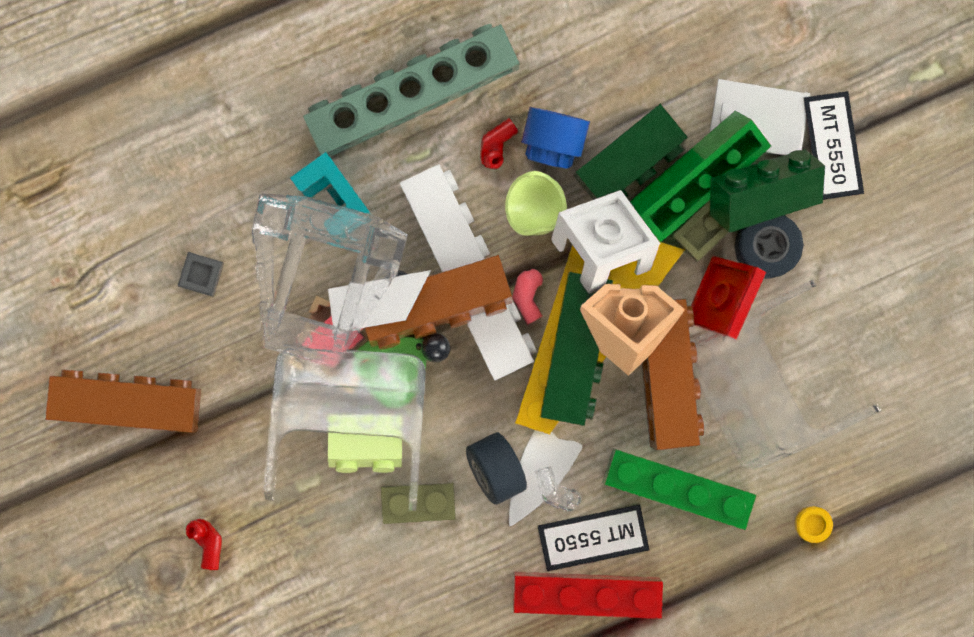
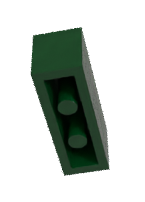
M660 103L578 169L574 177L593 200L619 190L627 198L629 194L625 190L634 182H637L640 186L657 173L653 168L663 159L669 164L685 151L681 144L686 141L688 136Z
M804 149L795 150L787 155L771 160H762L758 164L745 168L729 170L725 174L712 177L710 216L730 233L823 203L825 165Z

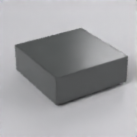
M188 252L178 287L214 297L224 262Z

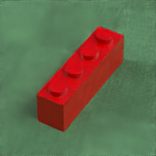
M514 572V613L662 619L663 581L659 577Z

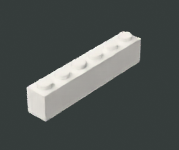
M440 164L400 182L442 272L483 260L485 256L490 254L482 236L474 237L468 225L474 222L468 206L465 202L459 205L453 194L459 188L450 170L443 172ZM513 301L512 304L506 305L507 310L493 316H486L485 312L471 316L472 321L467 323L494 381L533 363L534 360L531 355L537 353L529 334L521 335L515 323L521 320V317Z

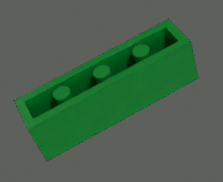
M735 110L634 197L630 203L661 243L710 200L712 177L725 174L729 170L750 166L772 146L752 119Z
M614 448L602 481L605 485L746 530L757 496L753 493Z

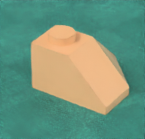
M620 284L603 285L580 308L600 352L628 376L652 354L685 310L658 286L642 285L641 289L620 288Z

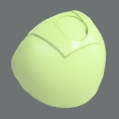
M531 171L519 176L510 186L506 196L505 211L507 220L514 231L525 236L544 235L554 231L559 212L567 210L566 198L559 183L549 175L539 171Z

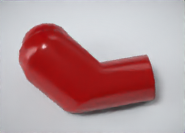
M510 118L491 129L482 137L480 159L486 168L496 170L502 166L504 162V142L519 133Z
M204 519L190 521L186 526V535L189 539L193 538L203 548L201 568L219 570L222 547L221 535L209 521Z

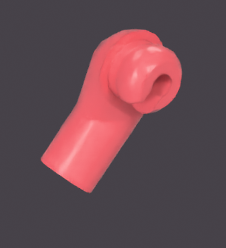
M535 269L523 271L517 277L512 295L513 301L527 325L543 317L533 300L537 288L543 284L542 274Z

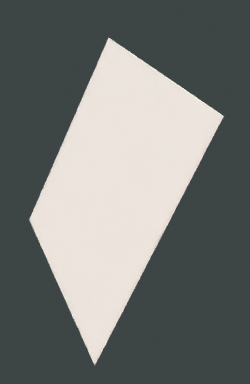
M431 270L328 289L334 333L405 321Z

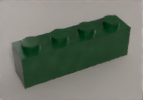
M569 272L540 417L585 426L586 419L593 420L597 398L590 396L593 383L600 384L604 362L597 361L599 348L580 311L581 306L596 292L589 294L580 281L581 274ZM607 279L606 284H613V280Z

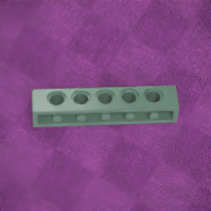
M486 24L472 32L473 37L461 43L459 39L451 40L439 47L440 53L427 58L426 54L419 55L406 63L408 67L395 73L393 69L387 70L375 76V83L364 88L360 84L352 86L341 93L342 98L330 104L328 100H323L308 108L310 113L304 115L303 118L320 154L322 155L327 152L332 157L519 70L520 63L502 25L493 27L492 24ZM472 51H480L486 56V61L480 67H472L465 60L467 55ZM440 66H447L452 69L453 77L447 82H438L433 77L435 69ZM414 81L420 85L421 89L417 96L407 98L400 92L402 85L405 82ZM382 96L388 101V105L383 112L373 113L368 109V103L373 97ZM343 111H349L355 116L354 123L348 128H339L335 124L337 115Z

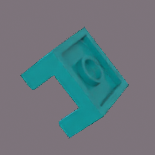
M327 152L290 177L298 190L307 199L312 198L332 184L326 190L339 207L343 204H346V206L324 222V226L339 244L374 219Z

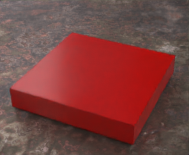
M713 256L691 304L694 316L693 326L737 340L766 272L755 266Z

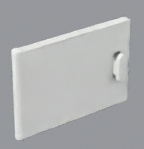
M718 79L710 132L736 110L752 119L772 147L765 153L784 156L792 151L802 150L807 119L803 97H810V93Z

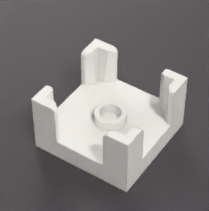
M621 190L559 212L551 239L559 252L564 251L568 238L582 257L585 264L580 281L589 294L598 291L606 284L610 270L638 260L634 271L636 275L650 271L660 245L657 238Z

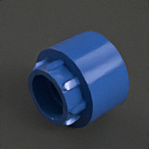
M529 107L521 143L527 144L525 153L527 159L569 169L573 165L575 156L582 157L590 121L549 110Z

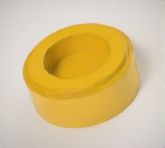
M817 506L805 507L799 511L795 518L797 534L803 540L810 543L822 542L832 532V518L823 508Z

